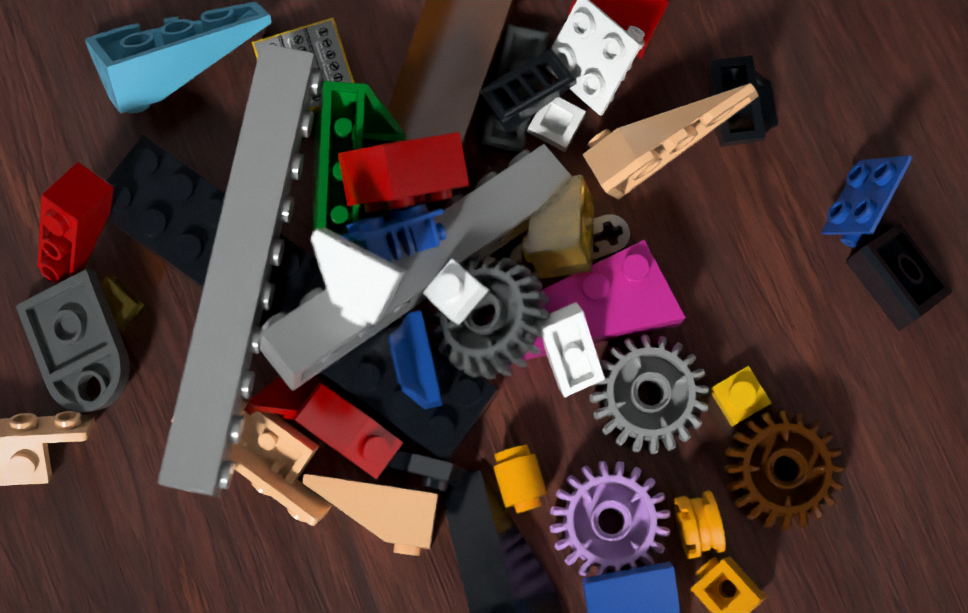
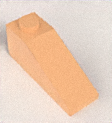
M308 474L303 475V484L386 543L394 544V553L420 556L421 548L431 549L438 494Z

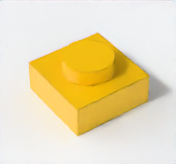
M749 366L709 389L731 427L772 404Z

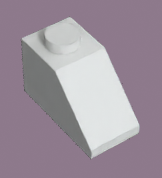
M326 228L315 229L311 239L331 301L342 307L340 314L346 319L365 326L368 321L373 324L380 321L406 270Z

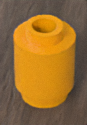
M528 444L494 454L497 465L493 466L505 508L514 506L516 513H521L542 506L540 498L548 495L536 454L530 453Z

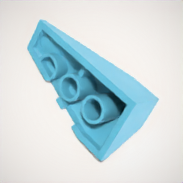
M257 2L208 10L200 16L201 20L198 21L179 20V17L176 16L165 18V25L160 28L141 31L140 24L138 23L85 38V41L113 105L120 114L125 112L138 113L149 108L150 104L161 101L271 24L270 14Z

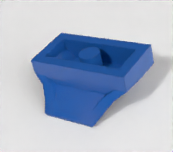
M421 311L408 313L401 326L389 336L402 392L423 409L442 406Z

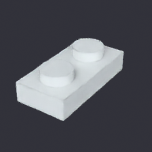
M577 302L550 313L549 319L535 321L536 325L544 330V336L541 339L556 383L564 398L605 380L584 313Z

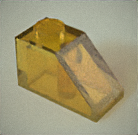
M583 175L573 176L529 218L528 236L523 238V252L526 261L533 263L541 279L592 271L595 200Z

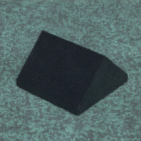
M900 223L866 244L846 262L898 331L920 318L953 292Z

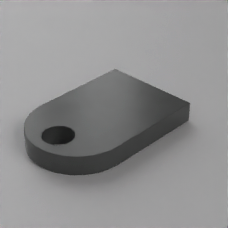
M85 269L16 305L45 385L50 395L58 404L75 412H93L103 410L119 399L129 379V357L95 270ZM93 376L101 384V392L96 400H93L87 392L88 381Z

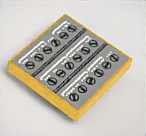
M334 18L252 42L257 60L261 43L311 52L315 55L318 69L323 70V81L354 83ZM321 90L318 96L312 95L308 111L318 112Z

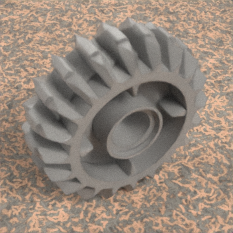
M647 334L642 335L639 342L640 349L636 348L631 338H627L623 341L625 355L618 348L611 347L608 354L614 365L601 359L599 363L602 372L607 376L604 377L605 380L593 384L595 387L602 388L603 392L591 393L589 396L590 402L604 404V407L597 409L593 413L594 419H602L608 416L611 420L602 428V432L607 435L615 427L621 431L615 441V444L618 446H622L628 436L634 438L631 449L635 453H638L642 448L643 440L648 441L650 454L658 453L660 439H662L668 451L673 450L676 447L673 434L683 442H686L691 438V435L684 425L686 424L695 429L701 426L702 421L692 412L705 413L708 410V404L696 400V397L707 395L709 387L705 385L695 386L694 382L705 376L704 369H697L693 372L689 370L688 367L694 363L696 356L690 354L682 361L677 356L683 348V345L679 342L673 346L670 352L664 350L667 343V338L664 336H660L655 348H652L649 336ZM645 383L656 386L660 392L659 403L656 405L644 404L638 397V387Z

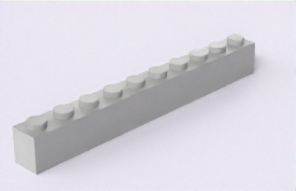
M261 43L158 480L160 485L219 498L222 488L228 489L230 487L234 472V462L228 460L232 443L238 444L243 433L245 418L244 416H239L242 399L250 398L254 385L255 372L249 371L253 353L259 354L261 351L259 348L263 327L259 326L263 309H270L274 297L275 284L269 282L273 265L280 266L284 253L285 241L279 239L283 222H290L293 214L294 197L289 196L292 180H299L303 170L304 154L299 153L302 137L309 138L312 130L314 113L308 111L312 95H319L323 81V70L318 69L314 53Z

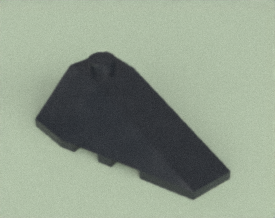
M482 471L469 472L464 488L448 485L446 492L440 491L470 613H562L557 589Z

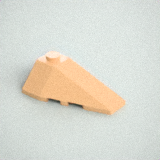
M750 83L622 126L612 133L609 129H606L589 141L588 146L590 149L582 155L605 192L619 200L759 97L758 93Z

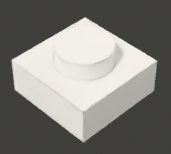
M557 97L536 113L528 127V133L566 152L585 117L586 111Z
M451 259L425 289L423 294L451 321L460 325L489 290L460 263Z

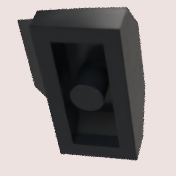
M753 55L710 60L708 65L710 97L750 83L754 86L759 96L715 128L720 147L764 141L766 138L765 134L770 129L778 126L771 81L755 70Z

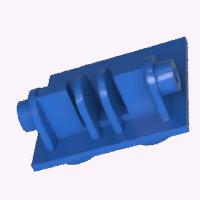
M907 155L859 160L849 171L846 177L847 184L839 199L828 210V220L821 233L823 235H843L841 242L851 248H856L858 243H864L867 234L874 233L913 157Z
M426 203L396 208L388 211L390 219L385 221L383 217L375 219L369 217L346 225L348 233L339 236L349 241H359L362 248L391 262L393 261L392 256L395 260L402 258L396 232L399 234L402 247L407 256L414 255V252L439 247L440 241L446 239V232L441 222L435 224L433 217L444 212L443 209L427 210Z

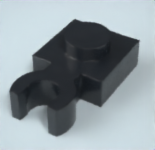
M397 451L386 466L398 472L422 477L420 485L442 492L447 491L448 485L464 488L469 472L453 463Z

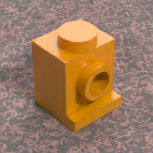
M730 556L721 561L716 557L710 559L695 573L700 581L691 588L711 613H751L768 597ZM725 580H731L736 586L734 596H728L723 592L722 584Z

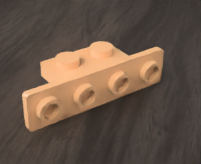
M250 396L249 399L243 398L239 416H244L245 418L243 433L238 444L232 443L228 461L234 462V469L249 479L257 491L276 499L287 508L289 514L295 519L314 526L329 512L332 505L300 482L298 478L317 451L319 445L275 413L256 411L253 415H248L244 409L253 397Z
M64 411L55 416L36 417L33 413H21L11 418L0 419V486L49 483L52 477L48 443L88 440L95 425L94 415H81L75 411Z

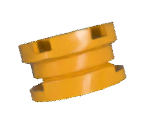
M711 491L702 492V498L689 499L687 496L674 498L676 524L686 557L688 559L701 557V552L710 550L711 546L716 553L724 552L725 536L713 493Z

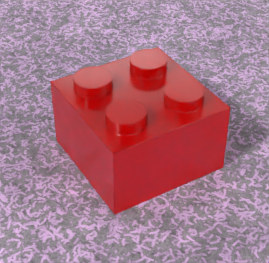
M460 132L338 153L347 206L364 204L366 212L416 205L415 203L453 198V188L469 186Z

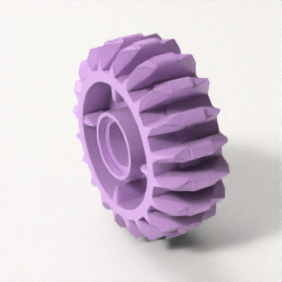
M600 461L597 467L599 476L594 477L591 469L586 465L581 468V475L585 480L584 483L581 484L572 475L566 479L567 484L574 490L572 494L561 489L557 491L556 497L565 502L566 506L565 508L551 507L550 514L563 517V523L551 525L550 532L559 533L564 531L566 539L558 541L554 546L556 550H562L568 545L571 547L573 552L564 560L567 565L573 564L578 557L584 561L578 572L581 576H586L592 565L597 567L595 576L606 574V569H612L613 573L622 571V567L625 566L627 570L638 568L635 563L637 560H640L644 566L654 565L653 559L646 552L649 549L659 554L664 552L665 547L655 541L654 538L655 535L667 537L670 535L671 530L667 527L657 526V520L667 519L671 514L669 510L656 512L654 505L664 501L666 497L664 493H658L651 498L646 492L655 485L656 482L653 478L646 480L642 486L636 482L641 475L640 468L635 467L627 478L623 476L624 462L618 461L614 467V474H608L606 461ZM612 509L620 515L622 525L616 534H607L600 529L598 517L602 510Z

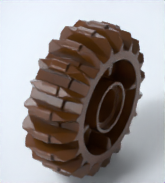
M781 409L777 411L776 424L769 412H764L760 414L761 427L752 419L744 423L745 430L750 437L741 432H736L732 436V439L741 447V450L728 448L725 451V456L737 460V465L731 464L723 467L724 474H736L737 481L727 484L726 489L728 492L741 489L743 495L734 501V505L737 508L746 505L748 502L753 505L747 513L748 519L755 520L761 512H764L763 527L771 528L777 516L779 518V526L783 531L791 529L792 516L799 528L807 527L809 525L807 512L815 520H821L824 517L823 510L818 503L828 508L835 506L836 501L834 497L827 493V491L839 492L843 490V484L832 479V475L845 473V466L832 464V458L842 454L841 448L827 449L825 444L830 442L834 435L831 432H827L820 437L817 436L815 433L821 425V422L817 419L809 423L806 428L803 427L805 421V414L803 412H797L792 418L791 423H789L787 410ZM778 458L788 460L793 466L794 474L789 482L780 480L774 473V463Z

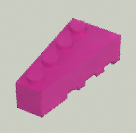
M645 240L541 290L550 300L543 308L549 313H553L575 302L578 303L584 313L594 345L618 338L638 336L650 331L679 327L685 319ZM496 313L487 317L486 325L493 321ZM537 337L534 343L539 348L540 353L532 354L528 351L525 354L526 360L547 355L541 338Z

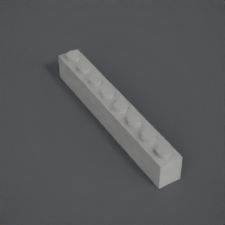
M545 144L531 153L529 150L520 152L511 160L507 169L499 174L495 171L487 174L477 183L474 191L465 197L462 194L454 196L442 207L444 213L433 217L435 224L441 222L446 232V239L440 241L439 247L414 252V255L407 256L399 240L402 258L395 260L392 256L393 261L391 263L406 270L380 321L375 324L368 321L365 326L346 319L340 314L342 307L331 301L328 288L324 291L322 288H316L301 300L300 307L288 315L284 312L278 313L264 324L259 349L292 391L426 300L427 297L423 292L451 259L460 263L468 271L470 260L481 262L486 256H490L567 203L577 181Z

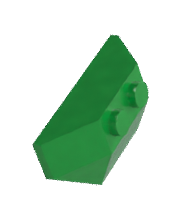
M335 81L322 82L315 129L311 215L313 233L315 229L326 228L337 235L348 233L346 225L369 217H372V219L383 217L384 221L390 219L388 211L393 209L366 212L364 204L347 206L338 153L406 141V133L386 107L378 100L368 84ZM351 241L354 244L360 246L359 241ZM314 248V255H315V258H317L316 251H315V248Z

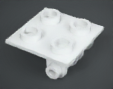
M577 0L552 50L577 81L570 90L597 114L602 116L609 103L615 98V92L620 83L625 80L627 71L633 66L632 62L638 51L643 48L645 33L635 26H630L626 31L590 0ZM549 65L545 67L558 78Z

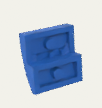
M670 561L581 579L587 613H680L674 567Z

